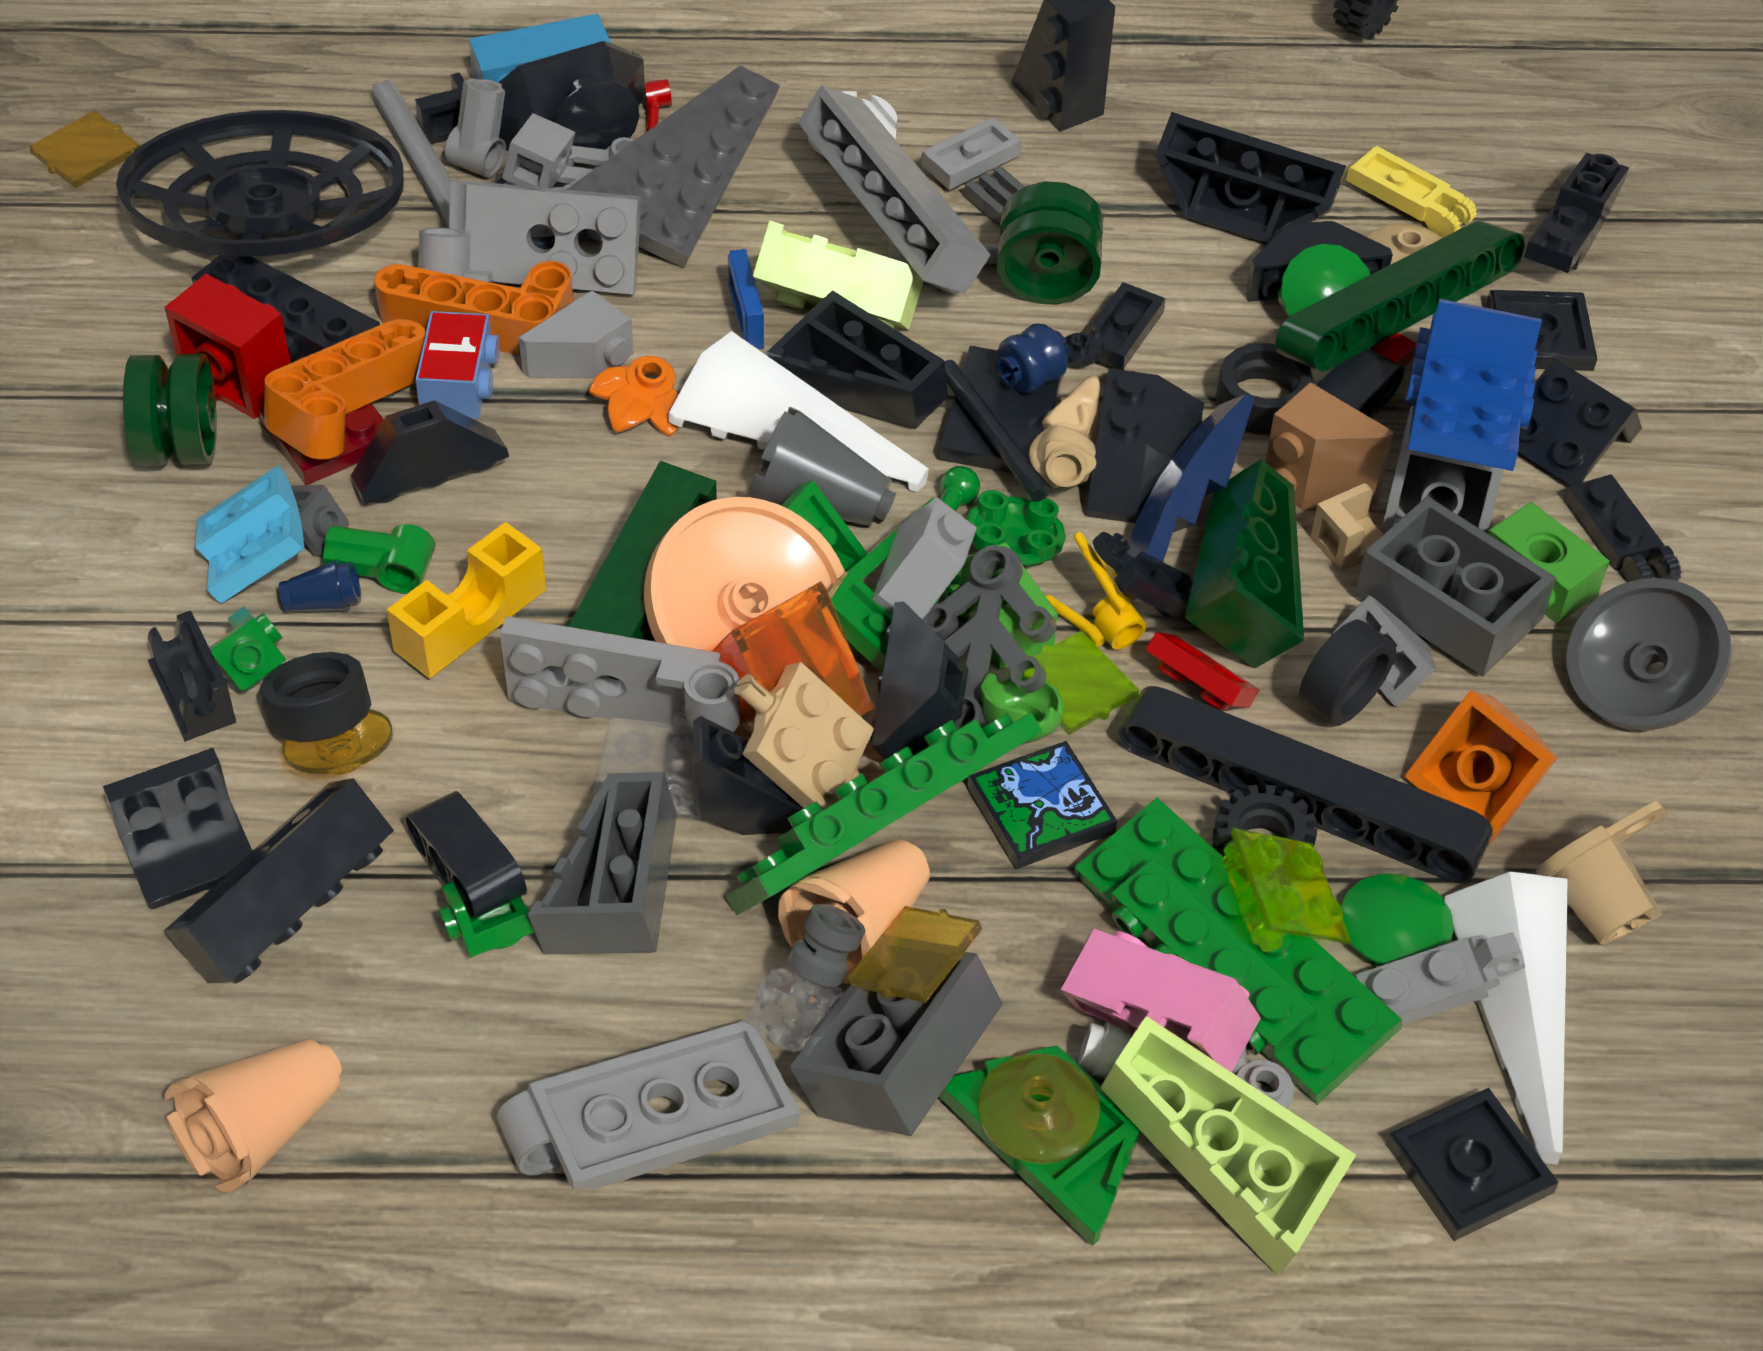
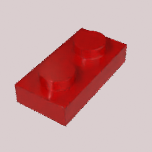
M1156 632L1146 648L1147 652L1160 660L1157 665L1159 670L1183 683L1187 678L1203 688L1199 695L1222 710L1227 711L1230 706L1250 708L1260 691L1259 688L1175 634Z

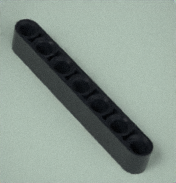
M1147 686L1143 688L1118 730V739L1129 752L1228 793L1239 789L1245 797L1247 786L1256 784L1258 792L1264 793L1267 784L1276 786L1274 795L1282 797L1285 789L1294 793L1293 804L1303 799L1308 805L1306 815L1314 814L1316 819L1315 828L1446 881L1454 883L1470 881L1474 877L1493 835V828L1490 822L1474 810L1162 687Z

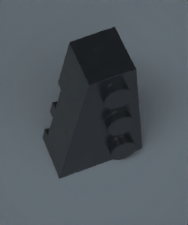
M1043 0L1011 83L1031 102L1038 113L1046 118L1059 132L1104 115L1116 7L1110 0Z
M833 290L767 351L769 358L838 406L909 427L917 428L948 398L945 361Z

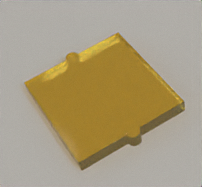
M93 110L29 146L32 155L47 166L50 174H58L76 189L124 162L127 157L140 147V144L125 134L120 124H112L97 111Z
M904 906L847 978L852 986L880 992L885 999L894 995L926 1003L983 928L979 920L949 915L946 909L934 912Z

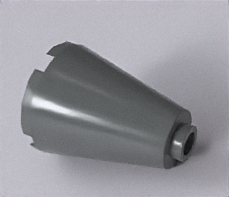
M791 406L788 408V412L785 411L781 416L761 457L764 460L761 468L764 475L763 477L758 474L754 475L748 497L766 500L781 506L800 484L813 480L843 521L868 526L872 525L875 518L883 521L886 519L896 497V493L889 490L891 484L889 477L803 412Z

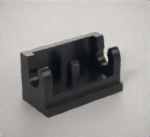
M191 610L177 615L176 628L179 634L174 639L162 641L163 639L156 627H153L148 633V643L153 657L148 659L149 667L184 742L237 723L228 685L214 656L210 652V648Z

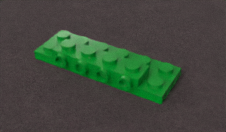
M1032 712L1015 722L1012 721L1007 713L981 728L976 719L960 729L957 728L953 720L924 736L929 746L925 750L914 756L909 747H906L879 763L885 774L868 783L862 773L834 790L839 801L825 810H822L819 803L815 801L787 818L793 829L776 838L782 849L737 875L736 878L741 887L725 897L736 915L750 909L1033 738L1043 730Z
M1158 797L1075 866L1076 877L1113 911L1112 918L1122 932L1135 938L1140 937L1153 950L1164 954H1173L1189 963L1236 979L1238 984L1250 993L1248 999L1261 1017L1246 1045V1050L1253 1055L1262 1052L1271 1062L1281 1066L1289 1074L1292 1082L1316 1105L1402 1029V1019Z

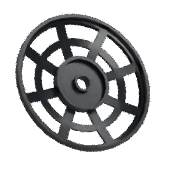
M256 110L203 118L157 135L127 157L118 172L116 188L120 210L128 222L143 234L161 243L209 255L236 257L270 256L323 247L368 229L384 218L398 203L404 190V168L399 152L389 140L357 122L332 115L306 111ZM273 134L270 151L244 152L214 159L201 145L237 136ZM292 134L334 140L350 145L355 149L338 162L314 154L290 151ZM182 151L196 165V167L180 175L170 184L168 189L141 181L156 165ZM371 156L387 172L391 186L363 194L360 180L352 170ZM287 165L307 167L321 171V173L312 176L306 171ZM207 177L212 180L206 189L205 196L186 193L201 180ZM338 180L346 188L349 197L321 200L320 190ZM134 194L163 202L165 217L171 225H160L137 211L133 203ZM374 204L363 213L355 216L360 207ZM183 206L207 210L210 219L187 223L179 213L178 208ZM342 211L335 219L324 226L310 222L319 213ZM224 229L229 233L243 235L240 240H233L207 233ZM292 233L300 234V235L290 236V237H281V238H273V239H263L264 235H271V234H279V235H288V234H292Z

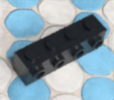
M219 255L191 278L192 283H195L203 275L208 274L225 284L235 286L242 293L262 304L273 306L281 313L283 318L285 337L292 363L380 325L379 321L252 256Z
M354 778L329 782L164 931L207 983L231 981L233 984L239 983L257 970L262 963L258 956L272 943L279 945L299 931L303 925L299 918L312 906L320 907L340 893L343 889L340 881L352 869L360 870L378 858L383 851L380 844L394 830Z

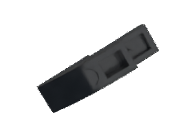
M1586 153L1560 188L1556 204L1529 240L1524 258L1569 273L1571 269L1577 270L1609 214L1630 167L1618 164L1617 160L1609 155Z

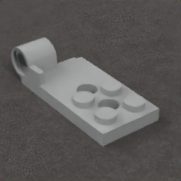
M452 179L450 181L449 228H426L419 231L418 268L486 282L523 284L528 272L534 265L544 261H558L570 269L573 289L633 295L637 288L641 197ZM542 224L548 226L555 235L553 248L544 250L534 245L531 240L533 226ZM592 229L601 236L602 249L600 252L589 254L580 248L578 234L581 230Z
M508 616L504 620L500 631L509 702L522 704L529 708L541 707L570 712L581 717H598L693 734V721L700 715L732 732L736 730L740 723V696L734 692L735 687H738L739 676L731 666L721 662V653ZM607 676H612V677H615V678H617V679H619V680H615V679L609 678V677H607Z
M751 1018L529 1083L527 1091L515 1095L501 1106L497 1113V1121L521 1173L539 1175L562 1165L573 1190L585 1187L597 1189L796 1127L801 1112ZM712 1080H721L726 1084H730L735 1092L729 1096H716L711 1094L704 1084ZM655 1097H666L675 1101L680 1109L673 1113H660L655 1111L648 1102Z

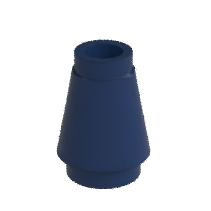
M335 559L294 576L289 580L279 582V595L286 613L292 611L349 610L351 604L361 602V587L353 562L340 563L338 559Z

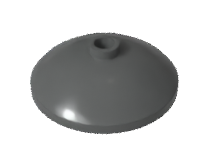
M1639 579L1621 584L1605 592L1594 600L1580 615L1568 641L1566 652L1567 671L1578 697L1596 716L1612 725L1626 729L1655 730L1673 726L1689 719L1712 701L1728 675L1732 657V644L1727 624L1721 612L1701 591L1685 583L1670 579ZM1655 662L1664 663V667L1658 673L1651 674L1647 672L1651 664Z

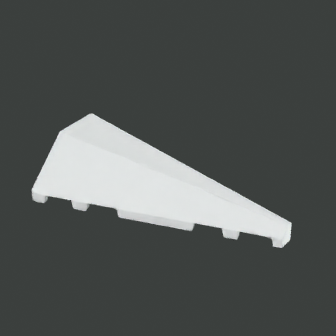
M732 331L701 353L669 412V422L673 425L682 427L685 420L710 427L712 436L725 439L728 432L755 439L757 440L758 448L765 450L781 416L785 411L788 412V408L791 406L803 412L886 476L908 482L910 491L918 492L927 483L929 468Z
M1507 872L1446 895L1444 901L1452 913L1453 927L1458 940L1480 935L1485 940L1513 932L1523 954L1525 968L1498 977L1500 984L1488 990L1489 997L1478 1000L1477 1004L1501 1068L1508 1071L1516 1093V1108L1520 1117L1525 1116L1535 1143V1151L1544 1163L1557 1165L1563 1151L1568 879Z

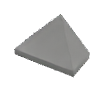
M1368 596L1333 634L1344 624L1358 619L1366 622L1395 643L1396 655L1394 663L1380 690L1394 706L1399 707L1436 670L1427 642L1375 598Z

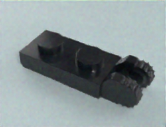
M1612 474L1568 486L1564 498L1565 503L1603 555L1610 560L1609 563L1615 571L1619 570L1627 582L1653 578L1654 575L1651 570L1659 578L1679 581L1682 572L1677 556H1674V552L1669 545H1664Z

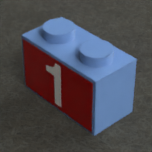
M431 311L415 380L419 405L435 400L470 418L480 419L483 399H491L493 392V371L490 369V365L498 364L500 357L499 335H492L489 314Z

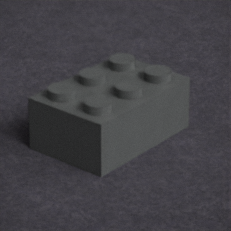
M1426 496L1365 551L1355 593L1364 599L1368 596L1375 598L1411 630L1481 676H1484L1544 618L1556 577Z
M884 939L880 948H877V951L869 959L791 1064L790 1069L818 1117L912 1136L1003 1003L977 953Z

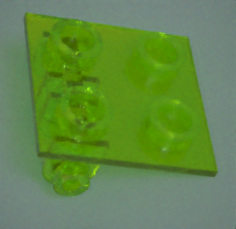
M1236 828L1230 831L1234 843L1225 847L1224 853L1226 856L1223 858L1222 864L1228 873L1235 898L1241 900L1239 903L1241 913L1249 915L1245 918L1253 944L1260 945L1263 952H1271L1279 949L1284 944L1282 936L1286 933L1346 944L1351 941L1342 919V908L1332 894L1323 871V861L1314 849L1313 844Z

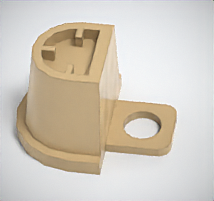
M1654 801L1608 828L1602 825L1557 851L1536 870V875L1568 879L1567 905L1599 944H1606L1620 939L1663 915L1621 845L1622 841L1667 815L1665 808L1659 801Z

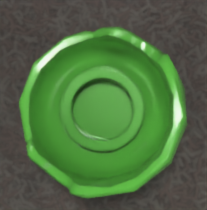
M989 673L980 686V704L983 709L986 725L1007 713L1012 721L1015 722L1032 712L1043 731L1024 743L1035 742L1047 737L1061 724L1064 703L1058 688L1047 681L1040 690L1034 693H1025L1012 682L1011 678L1004 682H998L996 675ZM1022 675L1021 681H1025L1030 678Z

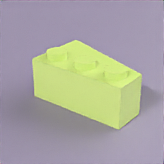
M769 220L753 277L775 294H778L777 302L803 309L805 302L817 305L833 290L892 328L899 327L909 330L923 285L922 278L910 264L857 248V250H852L827 243V238L813 234L811 239L789 233L783 228V224Z

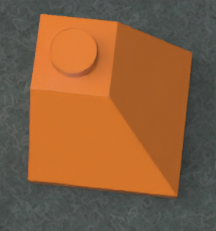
M1470 690L1404 777L1418 789L1483 815L1493 828V835L1488 844L1490 845L1557 760V757L1532 727L1493 696Z

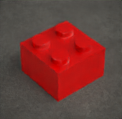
M205 274L164 307L175 354H206L212 369L216 398L256 419L260 416L259 410L264 409V380L266 376L272 371L291 363L281 313L273 306L262 304L245 295L235 286L225 284Z

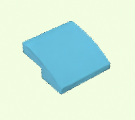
M279 465L197 519L195 548L209 561L207 591L220 603L225 602L304 550L302 523L296 499L286 473Z

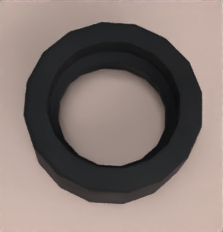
M1252 343L1236 348L1225 357L1219 372L1216 391L1217 405L1219 406L1244 394H1249L1239 387V382L1261 378L1278 382L1286 387L1291 394L1280 398H1261L1251 395L1255 399L1245 428L1246 431L1257 434H1270L1274 414L1310 382L1313 384L1310 367L1280 356L1276 351L1275 344Z
M1355 619L1344 624L1326 641L1308 666L1299 690L1301 703L1331 725L1340 726L1350 721L1365 708L1386 680L1396 655L1395 643L1362 620Z
M322 652L293 658L272 670L265 676L260 686L271 731L282 739L296 742L319 741L338 736L357 726L368 715L372 705L361 663L349 654Z

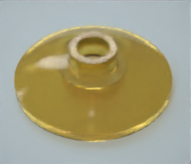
M370 709L368 715L357 726L338 736L307 742L284 740L282 752L286 763L300 772L310 774H346L379 756L391 743L393 728L387 716Z
M1027 1054L1007 1060L989 1074L980 1091L978 1112L984 1132L996 1147L1018 1160L1043 1164L1058 1162L1072 1157L1090 1142L1098 1126L1100 1103L1094 1085L1078 1067L1059 1057L1045 1054ZM1042 1094L1050 1099L1040 1102L1034 1100L1031 1095Z

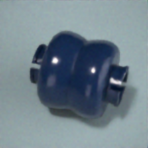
M1040 323L1030 325L1020 334L1007 337L999 344L997 351L996 370L997 372H1002V375L999 376L1000 379L1008 387H1012L1024 394L1034 393L1045 383L1058 380L1064 376L1068 367L1069 347L1063 344L1066 342L1065 338L1057 330H1053L1049 326Z

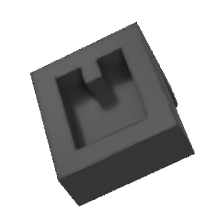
M291 485L300 514L304 542L314 556H323L325 537L330 526L348 527L349 521L325 485Z

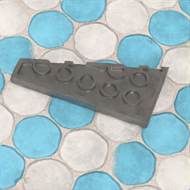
M740 65L566 190L640 196L639 247L684 268L775 99L780 85Z

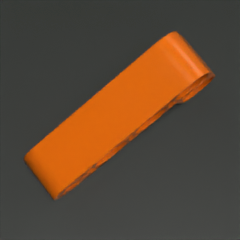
M544 261L534 265L528 272L521 288L402 264L386 266L380 269L374 278L379 316L382 323L395 319L411 320L424 327L426 335L431 311L489 314L492 335H499L500 351L520 355V336L574 302L571 271L565 264L558 261Z
M406 319L388 321L272 371L264 380L265 427L308 457L315 459L337 457L343 453L345 448V418L347 413L416 383V375L425 340L424 327L417 322Z

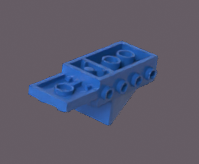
M1439 299L1436 314L1433 313L1430 329L1420 327L1405 401V404L1414 406L1408 449L1513 471L1519 449L1520 428H1528L1534 405L1532 397L1535 388V382L1533 381L1536 372V366L1534 365L1537 356L1535 346L1542 319Z

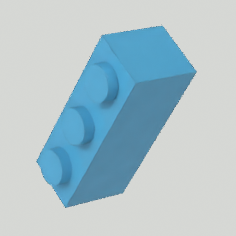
M598 13L469 38L472 73L474 79H489L498 83L518 65L600 41L611 43Z

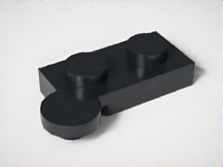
M1122 282L1093 322L1092 331L1089 335L1079 332L1065 337L1066 342L1063 344L1069 347L1068 364L1083 367L1091 365L1098 360L1124 370L1164 313L1166 298Z
M1101 532L1093 539L1092 543L1095 551L1108 566L1115 570L1117 574L1114 579L1115 583L1127 598L1133 601L1139 599L1154 606L1165 617L1172 615L1193 625L1185 619L1193 584L1190 575L1143 551L1135 557L1130 556L1127 553L1130 550V545L1127 540L1121 541L1123 536L1119 533H1114L1112 536L1109 533Z

